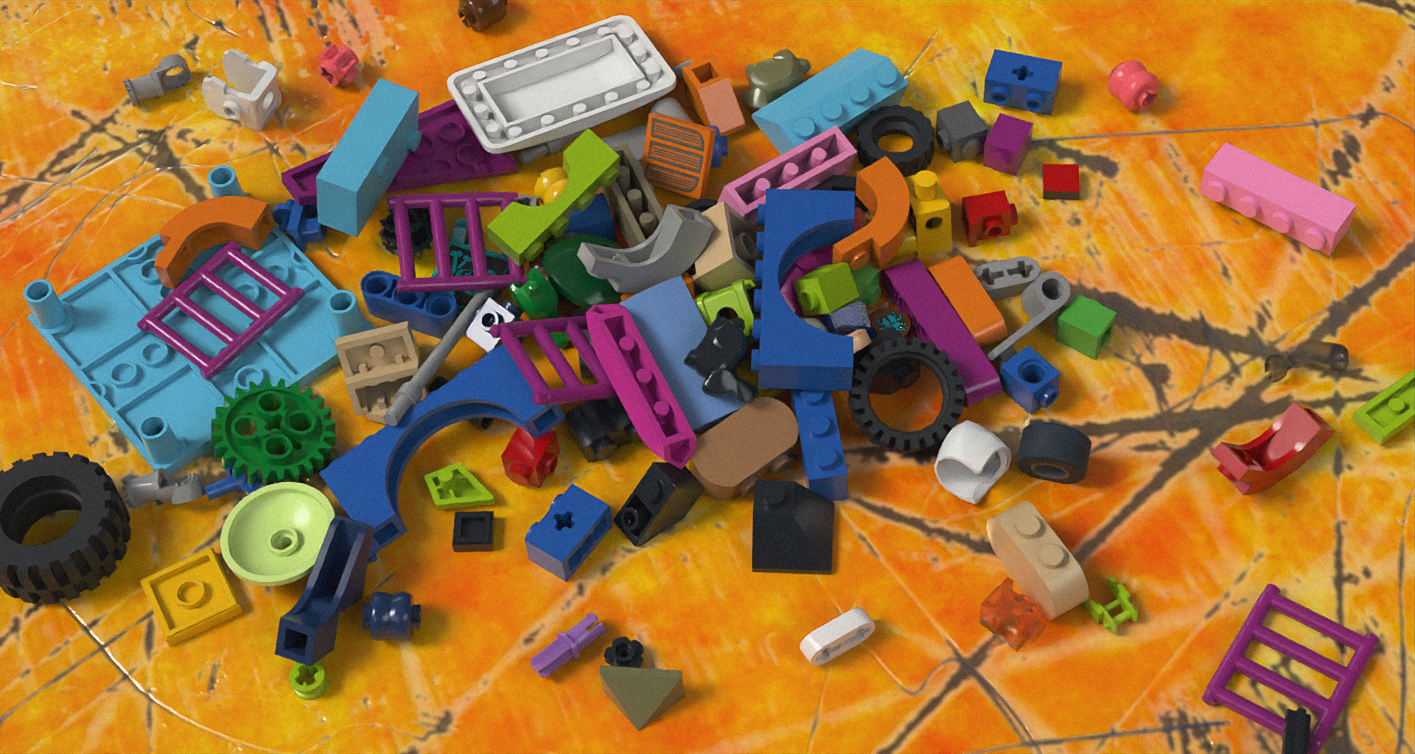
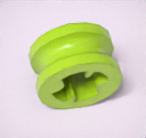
M319 661L311 667L297 662L289 672V682L300 699H317L328 688L329 679L323 665ZM307 674H310L315 679V682L311 685H307L302 679Z

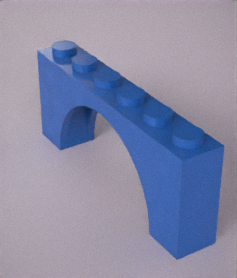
M766 189V204H758V226H765L764 232L757 231L756 254H763V260H756L755 282L762 283V289L754 290V312H761V319H753L752 341L760 342V349H752L751 372H759L758 388L852 390L853 337L825 332L806 323L787 305L779 286L788 269L800 258L814 250L834 245L854 233L855 191Z
M504 344L490 350L485 357L469 368L460 371L455 378L441 388L430 392L424 400L406 411L396 426L387 425L374 435L366 437L361 444L350 452L332 461L327 468L320 472V475L350 519L374 527L371 548L378 553L408 531L399 510L398 495L400 481L413 454L432 435L451 424L463 420L496 418L522 427L533 439H536L562 422L566 417L558 404L534 405L532 400L534 392Z

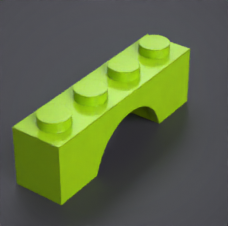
M587 128L563 152V167L568 176V183L560 196L552 202L540 206H526L516 202L510 203L487 226L488 239L519 267L527 259L532 262L541 254L545 247L543 243L552 234L555 237L559 236L569 225V218L577 210L583 212L595 198L593 194L602 185L606 188L615 181L620 173L618 171L620 156L593 131Z

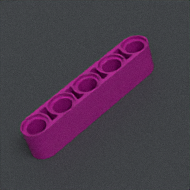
M912 257L882 270L880 275L883 287L897 310L904 312L909 317L911 330L916 338H921L922 342L925 343L930 341L936 344L935 348L939 351L944 350L949 354L948 359L951 362L954 361L958 366L957 373L959 376L962 375L964 382L962 390L965 391V399L962 406L968 408L1000 394L1002 385L996 370L917 257Z

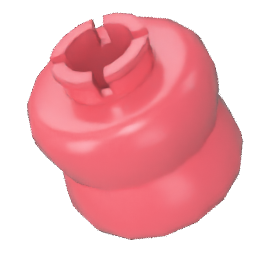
M1137 60L1119 63V67L1116 65L1109 75L1108 90L1110 94L1119 99L1128 110L1147 109L1149 107L1148 104L1151 106L1158 97L1157 93L1160 84L1158 78L1148 72L1145 66Z

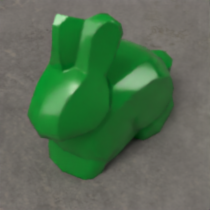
M533 267L526 275L528 281L522 287L518 282L512 283L508 289L512 293L511 297L515 304L530 320L561 318L557 309L559 297L553 286L536 268ZM565 332L550 334L559 349L567 347L570 339Z

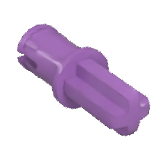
M589 613L567 632L561 631L557 633L555 641L531 658L530 664L535 673L541 678H546L571 658L577 660L580 657V651L606 633L602 622L590 631H587L588 628L595 624L594 622L598 620V617L593 613Z

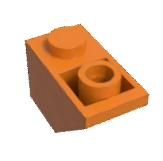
M713 55L682 67L685 96L705 126H717L720 136L730 135L746 128V123L730 80Z

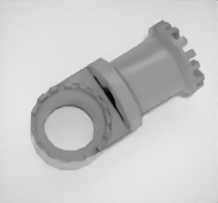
M169 55L159 62L157 68L151 69L150 74L132 80L126 78L123 82L130 96L131 103L135 107L141 101L156 96L161 98L165 96L164 92L176 88L179 89L181 85L183 87L186 86L185 83L188 84L192 77L184 57ZM172 68H182V71L176 75L170 76L166 74Z
M163 468L155 469L153 474L137 478L129 475L125 476L122 480L124 484L122 488L126 489L122 493L127 494L124 500H127L126 504L132 509L140 508L142 503L158 499L161 502L171 501L172 504L185 503L205 495L200 474L192 473L193 477H191V474H187V476L182 475L181 478L176 477L170 480Z

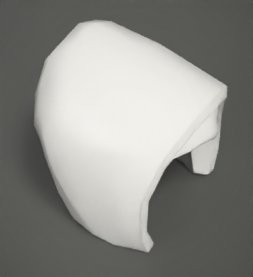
M966 420L954 426L944 439L934 465L935 474L940 484L948 492L964 501L977 504L994 483L1008 470L1012 460L1011 449L992 432L977 423Z

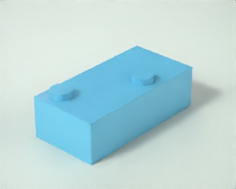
M379 78L316 177L318 223L358 237L410 150L414 152L420 143L422 133L418 131L419 92Z

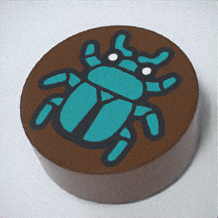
M887 309L875 317V337L893 326L903 337L909 339L911 321L904 312L897 309Z

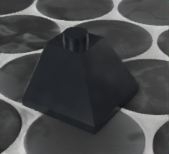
M755 480L752 572L831 575L835 503L795 481Z

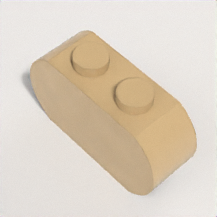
M1022 501L988 519L986 529L994 553L1041 616L1052 620L1088 600L1089 588L1080 564L1032 503Z

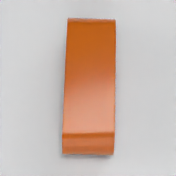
M961 255L926 268L980 348L1007 338V327L1001 313Z

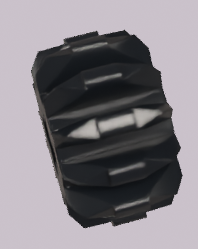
M387 208L389 214L387 218L379 220L383 228L379 231L378 235L381 237L382 245L385 246V249L391 254L398 256L393 209ZM429 208L408 209L413 257L421 258L423 250H431L430 243L433 240Z

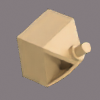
M721 201L702 212V215L714 229L699 257L686 270L693 280L694 288L701 293H710L731 286L733 282L741 279H755L756 260H763V254H756L757 231H762L725 201ZM762 285L747 290L751 303L754 302V290L762 289Z

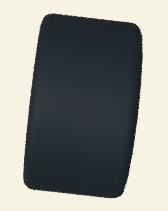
M1047 422L1033 423L1023 429L1016 465L1023 473L1033 478L1061 484L1078 483L1085 478L1092 442L1084 433L1066 425Z

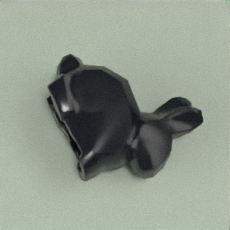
M718 316L708 328L705 337L697 348L692 349L688 353L684 364L694 369L699 376L705 378L702 384V391L706 395L723 398L732 394L739 401L750 404L758 396L759 391L755 385L740 379L736 373V370L746 357V337L743 333L745 321L740 317L729 320Z

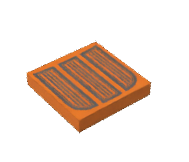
M657 112L650 113L641 162L647 182L653 186L699 200L705 198L716 129Z

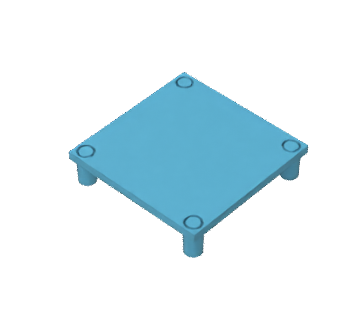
M222 165L215 167L209 172L207 179L214 198L222 196L248 197L242 190L235 170L232 167ZM276 225L259 251L239 245L241 247L240 252L293 289L295 286L301 288L305 292V296L210 381L203 378L199 367L149 330L144 333L137 327V323L174 290L162 286L154 267L158 252L164 249L159 233L60 296H57L51 283L47 280H35L25 287L23 295L32 312L27 316L31 325L153 471L163 468L168 476L171 477L214 448L211 445V420L216 418V407H224L225 396L235 399V388L239 387L248 392L250 381H253L260 388L263 387L265 378L269 379L271 386H277L282 378L285 381L286 388H291L295 382H299L300 390L340 363L335 348L336 338L375 329L361 315L355 295L348 290H337ZM228 244L213 246L199 254L188 268L178 286ZM230 261L215 273L217 277L265 312L281 299ZM204 284L188 297L238 335L254 323L253 320ZM177 307L161 320L211 359L228 346Z

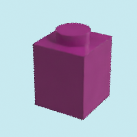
M1000 113L984 144L983 166L1016 176L1031 148L1033 123Z

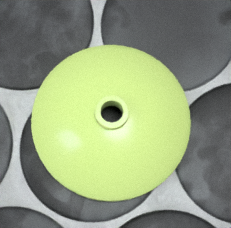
M280 482L262 487L243 498L226 518L220 537L223 558L237 577L254 585L279 586L299 580L312 572L330 522L336 517L335 511L324 494L316 488L303 483Z

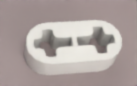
M854 608L809 633L802 640L799 648L811 666H820L865 641L873 633L876 626L864 608Z

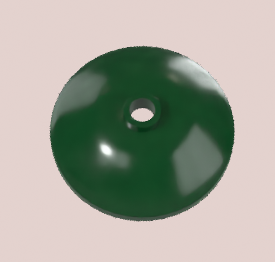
M585 231L564 233L549 242L542 258L543 269L550 283L561 295L587 310L593 305L619 304L621 302V295L623 293L616 292L607 279H599L590 275L585 265L577 256L582 242L614 249L626 248L608 237Z

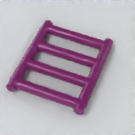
M478 192L387 196L388 208L393 209L401 273V279H398L397 291L399 293L497 290L508 289L512 283L515 284L517 282L522 287L528 281L524 274L523 264L519 267L508 256L509 275L488 274L479 208L500 206L502 212L510 203H518V193ZM465 207L474 276L452 277L444 208ZM429 208L438 277L416 278L408 209Z
M231 241L227 246L223 247L137 323V327L141 331L146 333L150 330L201 369L200 374L207 381L218 375L305 296V292L298 286H295L293 289L240 252L241 247L235 241ZM230 261L281 299L265 312L217 277L215 273ZM204 284L253 320L254 323L238 335L188 297ZM177 307L228 346L211 359L161 320Z
M586 315L491 325V336L493 338H500L534 392L532 396L534 405H554L618 397L594 348L583 333L584 330H588ZM563 332L567 334L599 384L583 386L550 334ZM533 335L566 388L550 389L517 337Z
M1267 584L1209 681L1201 700L1210 706H1214L1217 702L1283 737L1284 718L1226 689L1233 674L1237 671L1320 714L1310 732L1308 754H1318L1334 728L1380 640L1372 633H1366L1363 636L1280 595V589L1277 586ZM1273 609L1356 650L1347 667L1263 626L1262 624L1270 610ZM1256 640L1337 681L1338 683L1330 698L1327 699L1244 657L1252 641Z

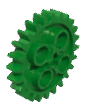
M265 378L263 387L258 388L253 381H250L248 392L239 387L235 388V399L225 396L224 407H216L215 409L216 418L211 420V445L214 446L215 458H222L223 469L233 467V477L235 479L243 474H247V485L254 483L257 478L262 479L263 487L269 485L270 480H276V483L284 482V479H290L291 482L299 483L300 474L308 479H312L313 468L323 470L324 459L331 458L332 447L335 446L336 422L331 420V408L323 409V397L312 400L313 389L309 388L303 393L299 392V382H295L291 388H286L285 381L282 378L277 386H271L269 379Z

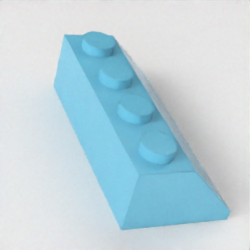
M859 48L756 111L751 117L782 155L835 125L846 137L857 130L858 126H861L862 119L867 117L871 111H876L883 106L890 107L900 103L909 83L888 57Z

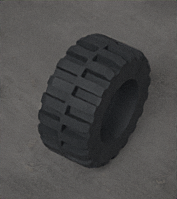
M53 451L52 456H47L46 453L42 452L33 454V459L23 461L21 458L13 462V467L8 471H0V587L13 598L21 597L23 602L37 604L40 599L45 604L59 603V599L65 597L70 601L81 597L80 592L88 588L90 591L101 585L100 579L104 576L109 578L117 569L115 562L116 560L122 561L128 549L125 543H128L131 539V527L129 525L131 519L128 509L104 468L97 462H90L88 457L80 454H73L71 458L68 452ZM61 510L81 511L73 527L60 538L43 545H22L27 531L42 517Z

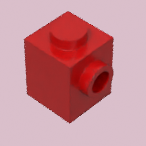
M518 426L501 455L506 476L518 485L525 486L529 484L540 488L545 478L553 475L558 464L560 450L556 432L549 430L540 437L533 439L527 431Z

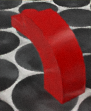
M1293 402L1281 417L1256 439L1242 445L1221 442L1211 454L1220 462L1217 469L1243 495H1251L1272 487L1296 471L1336 431L1309 405Z

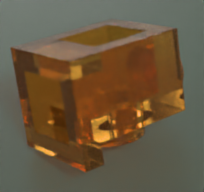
M1007 577L981 603L979 623L1018 652L1027 641L1030 644L1034 643L1043 633L1046 625L1039 620L1040 610H1038L1033 600L1024 594L1019 595L1013 591L1014 581Z

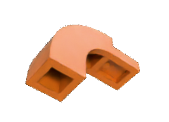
M887 156L857 172L855 195L871 211L874 218L865 227L833 245L832 264L848 262L850 270H858L868 260H871L880 269L893 259L902 247L908 227L910 193L903 175Z
M222 196L193 204L175 215L159 232L164 249L158 252L154 267L162 286L175 290L194 259L203 251L213 246L229 244L231 241H235L241 246L259 251L275 226L269 204L249 197Z

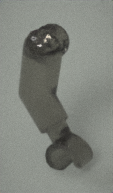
M1308 340L1287 352L1286 357L1278 354L1267 357L1265 372L1274 367H1281L1269 374L1270 382H1278L1287 375L1288 370L1295 367L1297 369L1309 362L1329 365L1335 371H1342L1349 364L1350 354L1348 349L1342 344Z

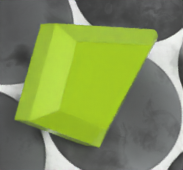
M460 462L424 475L437 510L495 503L494 496Z

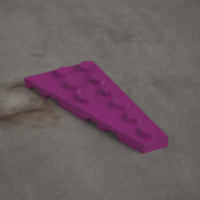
M454 99L418 114V131L422 133L420 143L414 152L410 150L385 193L517 173L518 164L509 152L500 154L487 152L479 142ZM333 151L281 173L283 185L299 206L317 204L316 177Z

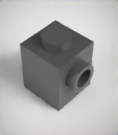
M969 100L937 111V142L943 152L947 151L954 163L967 158H974L984 153L987 128Z

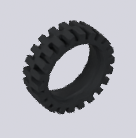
M897 337L892 341L889 339L870 350L857 365L852 376V390L848 391V404L852 411V419L859 426L858 430L863 436L866 434L870 438L869 441L874 445L879 444L883 446L884 450L890 452L894 450L898 451V453L906 454L908 452L923 451L944 439L958 422L957 420L964 407L962 403L965 399V391L962 390L963 378L962 375L959 376L957 373L958 366L956 363L948 359L949 354L944 350L939 351L936 349V344L930 341L927 343L922 342L921 338L916 337L912 339ZM909 359L921 362L933 371L941 384L943 401L940 413L932 424L922 430L903 432L891 429L878 419L871 408L869 389L872 377L880 367L890 361Z

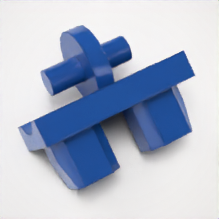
M288 199L286 203L278 204L274 207L272 212L274 222L279 225L280 231L288 232V234L294 237L296 240L295 246L301 252H306L308 242L325 241L327 226L318 223V218H315V215H318L317 204L299 206L295 200Z

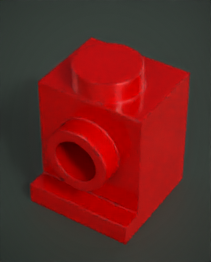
M1005 190L962 197L961 222L969 247H976L977 240L996 239L1001 236L1010 235V227L1018 224L1016 206L1014 203L1009 204Z

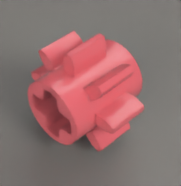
M332 44L317 56V59L322 62L318 67V72L330 85L335 86L340 83L342 86H345L360 73L354 68L359 63V59L355 52L346 45H340L337 48L335 44Z

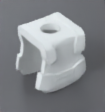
M235 49L226 50L222 58L223 69L228 82L235 89L227 86L226 82L214 76L206 77L202 83L206 105L218 117L240 121L246 127L259 131L265 126L282 102L278 87L277 68L266 61L255 63L249 60V55Z

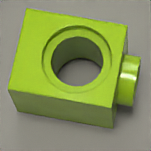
M848 262L823 265L793 281L804 316L831 313L860 297Z

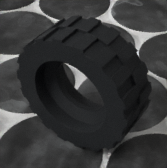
M883 106L876 111L873 110L867 117L862 119L861 126H858V160L866 168L887 156L903 177L916 175L918 172L926 170L928 164L930 165L933 160L934 127H931V121L921 111H916L909 106ZM888 134H903L912 139L913 145L911 149L904 152H888L879 147L878 141L881 137Z

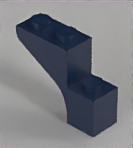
M340 515L332 519L303 594L294 607L280 617L275 649L276 655L311 667L334 650L339 614L361 600L363 596L373 526Z

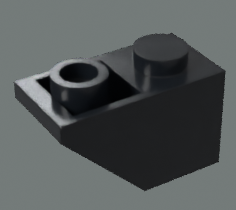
M653 462L613 521L635 547H640L685 518L705 490V487L686 466L681 470L669 462Z

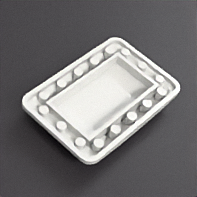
M626 15L613 16L452 74L447 80L449 93L479 142L487 152L494 154L544 144L603 123L671 92L677 84L675 73L636 21Z

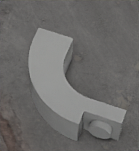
M668 204L657 229L643 243L628 249H614L582 242L577 256L585 265L590 275L599 279H607L616 292L640 293L684 273L705 248L714 227L699 210Z

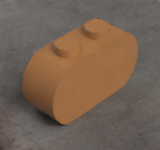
M757 397L752 403L746 404L696 439L697 450L690 459L689 469L705 487L703 494L717 500H731L740 493L746 496L755 490V480H760L770 472L776 475L783 471L792 461L791 456L799 433L797 419L792 410L781 401L770 397Z

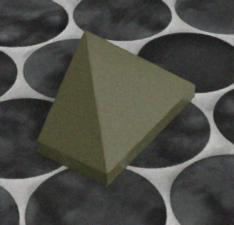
M600 665L599 674L603 692L638 731L684 697L685 687L682 671Z

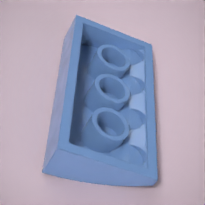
M681 275L648 288L619 303L625 306L695 435L713 428L746 405L732 394L723 398L706 395L702 391V384L705 378L699 376L694 369L684 364L686 356L692 349L697 348L705 337L708 328Z

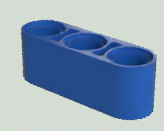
M380 270L371 271L362 278L360 287L367 310L376 318L394 324L408 321L412 330L442 339L460 315L455 297L448 292L399 293L397 291V282L401 277Z

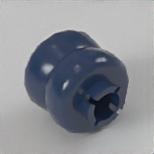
M384 591L375 592L372 595L371 604L364 603L362 618H365L362 621L363 629L370 628L371 638L375 641L388 639L402 642L408 641L412 638L413 629L420 630L421 604L414 605L413 595L409 592H398L395 594Z

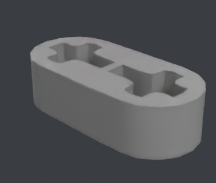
M1023 256L980 265L974 269L973 273L993 301L1021 295L1040 276V266L1034 259ZM1018 272H1023L1025 276H1029V277H1028V278H1023V276H1022L1021 274H1017V273H1018ZM988 279V281L993 285H987V283L982 280Z

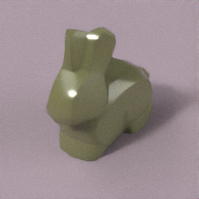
M784 49L773 54L771 59L764 60L755 65H747L745 67V75L749 81L748 87L750 90L743 94L742 104L749 111L755 113L799 86L803 82L804 74L811 69L809 61L797 58L789 49Z

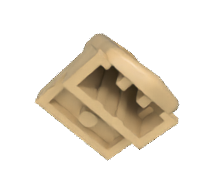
M408 321L335 339V348L346 376L345 386L356 416L364 415L370 421L387 424L383 417L395 402V394L403 383L410 382L423 365L416 338L412 334ZM427 385L422 390L423 395L419 402L428 395Z

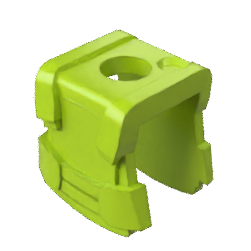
M754 278L741 279L733 282L731 286L699 294L694 299V302L707 328L718 317L719 311L723 307L733 308L738 317L745 321L743 333L746 337V347L754 344L755 342L752 341L753 319L757 318L747 290L762 285V283H756Z

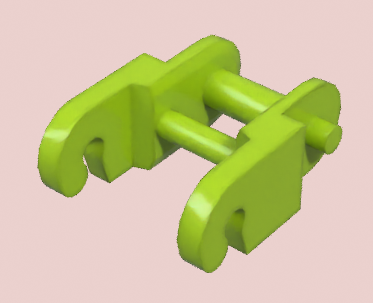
M1114 576L1107 579V584L1117 598L1115 601L1104 607L1101 604H1096L1093 599L1089 602L1087 600L1081 603L1096 624L1102 622L1104 629L1109 630L1112 634L1118 632L1117 625L1129 618L1133 622L1139 619L1137 607H1133L1130 603L1131 595L1121 583L1115 584L1116 579ZM1119 605L1124 612L1112 618L1108 611Z

